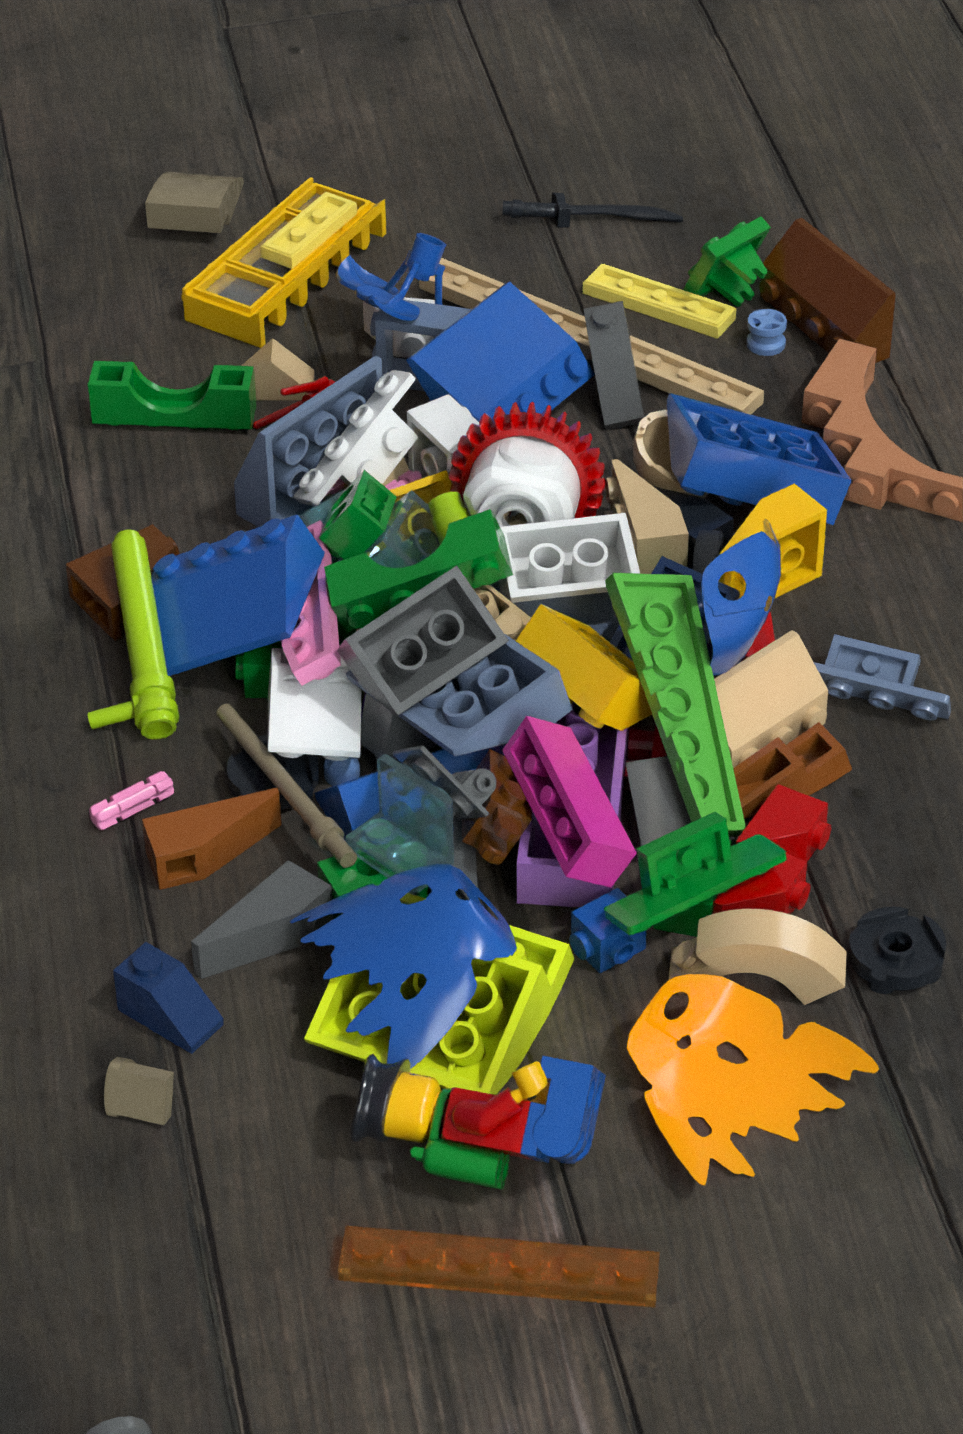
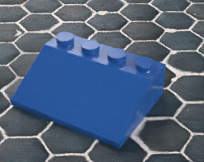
M511 282L502 285L406 359L430 401L449 394L462 407H466L478 422L483 413L488 414L493 419L498 406H501L507 415L510 414L514 402L518 404L520 412H527L532 401L535 404L536 413L542 414L548 405L551 406L552 410L595 375L575 339Z
M669 393L667 398L671 470L683 490L698 496H703L705 492L719 495L723 501L741 506L743 502L757 505L762 498L795 483L827 509L826 523L834 525L852 480L818 432Z
M298 514L282 520L278 518L269 520L261 527L246 532L242 530L236 531L226 539L211 544L208 542L201 543L192 550L176 556L174 554L166 555L154 565V572L151 577L168 676L291 637L325 554Z

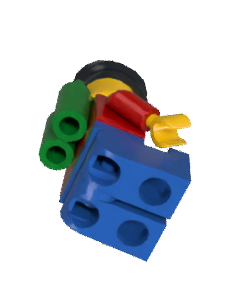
M374 1054L366 1058L350 1129L351 1140L359 1142L367 1136L380 1142L387 1141L389 1137L423 1143L428 1140L425 1148L413 1147L410 1149L412 1158H416V1161L423 1163L424 1170L429 1174L502 1190L508 1174L509 1155L549 1163L551 1157L564 1164H574L581 1161L591 1148L606 1075L593 1065L542 1055L541 1064L536 1061L512 1072L518 1086L517 1089L511 1090L507 1087L499 1094L494 1095L457 1087L441 1090L439 1082L435 1078L410 1073L411 1064L408 1058H404L396 1063H381ZM536 1095L535 1099L528 1101L527 1098Z

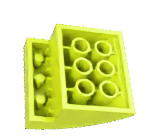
M407 893L400 899V902L408 905L423 901L426 898ZM510 926L517 946L514 954L505 958H495L492 961L472 959L471 965L477 982L474 996L452 1028L419 1063L410 1069V1073L433 1077L439 1082L440 1088L443 1089L457 1087L497 1095L511 1078L512 1072L516 1071L562 989L574 961L569 944ZM369 970L330 979L304 1040L309 1044L363 1062L366 1061L369 1055L374 1054L381 1063H387L391 1033L390 1026L366 1036L360 1035L358 1031L346 1032L349 1023L381 993L382 983L369 985ZM413 973L402 983L400 992L404 999L414 998L425 986L427 979L423 974Z

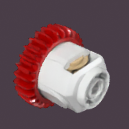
M533 401L529 404L527 412H520L518 404L514 402L510 414L507 415L501 406H498L493 419L488 414L483 413L480 417L479 425L471 423L466 432L467 435L460 437L457 449L454 451L451 459L453 466L449 472V479L453 482L450 492L460 493L464 506L467 508L470 516L491 509L500 527L596 516V509H599L602 503V492L606 484L605 478L602 477L605 466L603 462H597L600 456V448H589L592 434L578 436L581 427L580 421L570 427L565 424L566 411L556 419L551 417L550 405L541 414L536 413Z

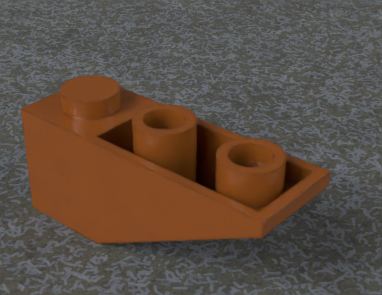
M278 788L142 819L145 851L159 890L206 879L280 827L282 823Z

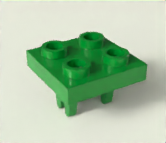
M762 217L748 224L743 221L721 239L716 236L706 242L700 250L701 258L688 272L690 278L683 290L703 297L716 289L737 307L742 305L743 297L751 301L754 297V291L749 284H754L757 276L764 278L768 272L757 255V251L771 228Z

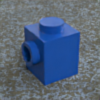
M618 887L571 912V935L569 937L571 948L578 958L589 962L599 973L617 964L627 962L633 955L646 949V931L628 935L605 918L604 908L627 897Z

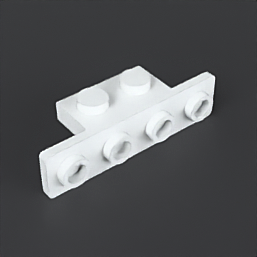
M392 370L384 374L377 381L374 387L375 392L366 404L359 406L352 413L349 419L350 424L344 432L327 445L324 452L325 456L319 464L302 477L299 483L300 488L294 494V498L299 503L317 506L339 478L349 486L364 470L381 484L385 482L419 438L392 410L416 379L410 372Z

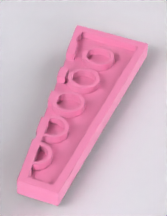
M321 520L307 528L325 554L291 637L281 640L282 648L292 673L301 686L314 679H324L332 674L337 667L341 666V656L337 651L340 647L337 615L331 606L324 566L332 564V560L326 544L319 539L324 526Z

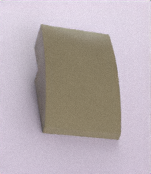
M177 172L163 173L154 183L145 202L147 227L221 233L224 224H230L244 184L243 178Z

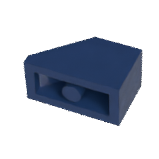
M147 942L142 944L113 970L118 1011L190 1054H193L224 1025L223 1017L185 965Z

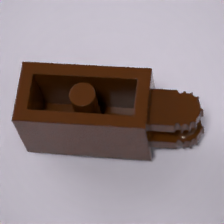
M489 749L476 770L487 769L496 778L494 792L482 804L489 814L487 817L462 819V842L477 848L481 857L489 863L499 865L504 861L532 821V809L505 755L503 756Z

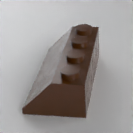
M802 217L796 219L763 262L768 272L764 278H761L759 284L760 296L779 312L783 313L787 320L795 324L828 353H830L839 339L877 348L875 363L890 358L896 293Z

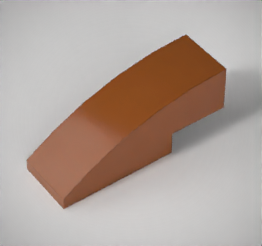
M818 722L788 744H785L777 737L741 762L733 770L744 819L755 816L778 784L809 796L850 772L852 767L845 748Z

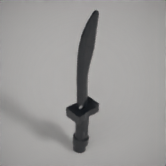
M552 193L551 203H528L513 199V201L503 200L502 215L519 219L523 216L555 217L558 228L570 227L571 215L601 214L641 220L683 222L682 216L652 206L620 204L569 205L565 201L564 193Z

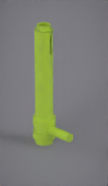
M123 530L116 534L111 549L133 680L129 688L131 701L88 712V720L91 728L96 729L134 718L135 725L141 730L144 737L148 739H163L176 731V724L179 721L178 705L174 701L176 696L172 678L168 676L146 542L137 531Z

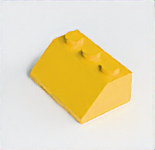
M539 605L516 639V642L559 670L570 704L572 705L575 702L581 707L578 715L598 729H601L605 724L623 731L652 715L634 662L589 625L545 605Z

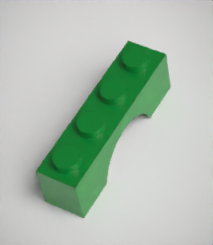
M94 361L88 382L92 424H108L112 426L146 425L149 427L173 426L192 429H252L257 405L254 366L214 365L208 377L200 384L187 389H169L148 380L139 371L134 362Z
M491 509L449 523L441 545L429 557L417 564L402 568L385 567L373 561L365 552L324 566L331 606L346 632L363 628L455 566H458L473 589L493 584L498 580L513 575L505 536Z

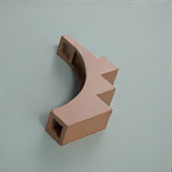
M839 339L804 390L802 423L824 429V442L841 466L845 467L844 470L852 481L844 500L881 510L885 502L889 501L963 522V478L934 470L904 452L886 436L870 413L865 395L874 381L877 348Z

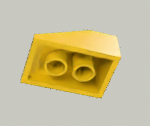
M794 483L762 498L720 553L722 554L733 545L761 531L765 533L763 520L767 519L780 544L781 577L775 598L822 576L827 509ZM728 571L719 579V582L739 590V598L743 596L746 582L740 573Z

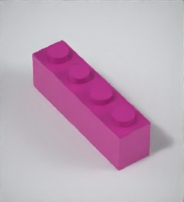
M526 716L502 751L565 876L611 888L637 852L572 729L567 726Z

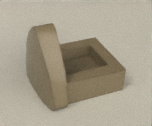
M116 1057L109 1064L105 1078L104 1106L106 1115L117 1118L120 1115L165 1125L172 1112L174 1072L140 1065L132 1059Z

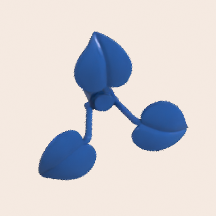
M417 233L406 259L389 282L363 269L355 262L351 255L341 262L336 277L342 285L354 290L355 295L365 303L379 308L395 318L406 321L416 320L420 314V309L403 299L414 278L421 281H429L430 276L435 275V304L443 305L442 277L445 266L439 263L446 244L431 235ZM406 271L407 276L400 290H398L394 286Z

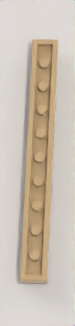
M444 258L440 260L439 264L445 266L442 277V298L465 308L473 309L504 285L502 282ZM435 275L430 276L429 281L419 280V288L435 295ZM521 291L575 339L585 358L592 360L584 316ZM630 336L639 381L664 392L750 415L763 404L764 390Z

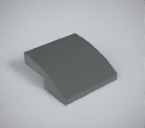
M668 756L626 762L641 846L691 823ZM729 837L731 844L736 843L735 837Z

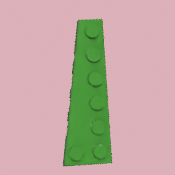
M612 573L605 580L612 607L617 615L691 822L716 811L726 818L729 837H738L746 826L712 667L710 666L711 662L692 575Z

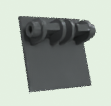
M424 746L395 750L392 753L401 762L398 766L401 773L417 786H420L422 783L434 796L431 799L432 804L447 818L452 819L455 817L458 820L488 816L489 812L482 804L496 788V778L491 771L477 769L451 774Z

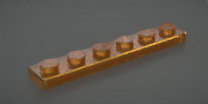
M346 1225L338 1272L340 1281L656 1308L660 1252Z

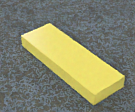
M324 192L260 246L261 258L293 269L357 214V203L338 195Z

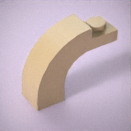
M764 909L729 910L699 919L697 937L692 940H686L677 947L672 948L669 980L675 976L686 974L725 976L734 973H756L779 981L806 1005L845 988L847 951L827 932L799 917ZM677 992V993H678L679 995H682V994H684L685 992Z

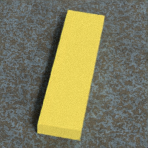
M601 264L583 282V294L609 303L623 301L624 308L717 339L736 320V308L605 264Z

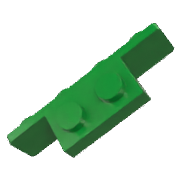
M715 811L636 848L642 889L604 908L605 918L628 935L644 932L651 928L652 925L677 913H683L692 906L716 894L725 893L731 887L749 878L766 873L770 868L787 860L786 851L761 834L754 835L730 847L727 820Z

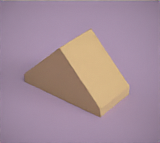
M273 338L241 365L254 366L256 401L302 400L306 392L282 396L280 390L298 384L313 382L315 379L314 369Z

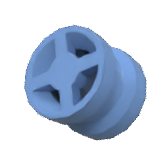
M760 309L752 312L747 321L748 330L751 332L747 337L748 349L755 354L772 356L782 352L786 345L785 336L782 334L787 327L786 316L773 309Z

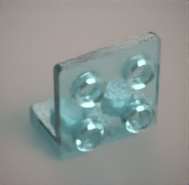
M387 754L382 755L377 759L379 812L346 836V842L359 859L387 878L406 870L433 864H450L454 866L452 798L442 788L432 785L414 773L408 765L399 763ZM421 885L408 893L416 895L428 885Z

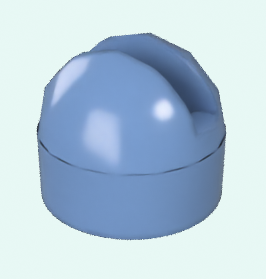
M349 757L343 761H332L325 758L323 766L324 778L328 784L335 786L360 777L358 758Z

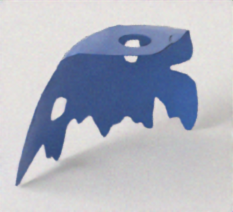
M767 519L763 520L765 533L762 531L733 545L710 562L702 574L703 607L713 647V657L710 663L713 675L726 673L742 661L765 623L774 602L781 577L780 544ZM728 571L740 573L746 582L745 592L737 600H727L720 594L718 589L720 577Z
M433 864L397 873L385 879L379 886L374 884L365 885L313 908L290 921V923H294L310 917L308 922L330 914L343 913L321 928L304 936L300 941L305 944L315 942L317 946H335L330 955L333 962L325 972L324 980L369 970V985L382 983L381 993L349 1023L346 1032L358 1031L360 1035L366 1036L390 1026L391 1033L387 1063H396L404 1058H408L411 1068L419 1063L446 1035L474 996L477 982L471 965L472 959L492 961L495 958L512 956L517 949L511 928L504 917L462 870L450 864ZM426 884L432 890L423 901L408 905L400 902L404 895L421 885ZM462 889L467 894L469 900L459 899L456 891ZM478 898H480L490 907V909L497 916L498 920L494 918L484 908V906L480 903ZM413 973L423 974L427 979L425 986L414 998L404 999L400 992L402 983Z

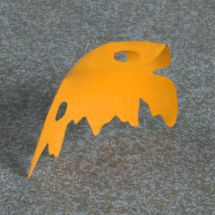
M686 974L675 976L668 980L655 994L634 1024L627 1042L629 1055L641 1075L652 1085V1089L644 1092V1097L658 1128L677 1158L701 1185H706L710 1158H713L734 1174L742 1173L751 1177L755 1176L752 1167L730 1140L732 1133L746 1137L750 1126H755L797 1142L799 1137L794 1129V1125L800 1120L799 1110L807 1109L820 1112L825 1108L839 1109L845 1105L843 1100L828 1092L808 1074L827 1073L849 1081L853 1070L867 1073H876L879 1070V1066L874 1059L863 1049L840 1034L815 1022L799 1025L788 1039H784L781 1011L774 1002L759 993L717 975ZM685 992L688 995V1005L685 1011L676 1019H667L664 1014L667 1001L673 994ZM689 1035L691 1045L686 1049L679 1048L676 1045L677 1040L679 1041L682 1037ZM728 1041L738 1047L748 1060L740 1064L731 1063L721 1059L716 1048ZM688 1118H704L712 1129L711 1134L706 1137L698 1135L689 1124Z

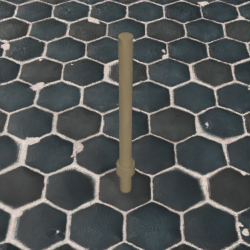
M230 704L221 705L216 712L217 717L309 826L312 839L322 850L329 851L342 867L348 868L352 866L357 860V854L343 839L344 832L331 817H325L273 754L268 752V748Z

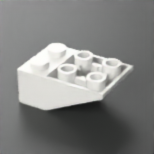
M272 648L268 688V752H277L278 755L287 758H297L303 754L322 755L324 758L332 761H343L349 757L360 758L362 689L348 680L346 673L350 669L342 657L341 666L337 667L328 677L320 680L314 679L301 686L292 673L284 650Z

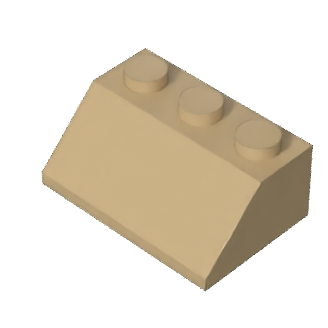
M793 630L714 679L733 768L777 737L785 744H788L818 722L822 725L826 723L828 689L799 634Z

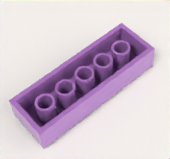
M573 702L571 705L573 710L558 720L556 724L572 729L619 820H621L630 727L620 731L604 724L601 729H598L578 715L581 707ZM532 811V821L520 836L517 857L518 904L580 908L614 890V885L610 888L566 877Z

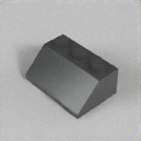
M455 566L346 638L337 651L360 685L397 717L496 651L509 640L458 566Z

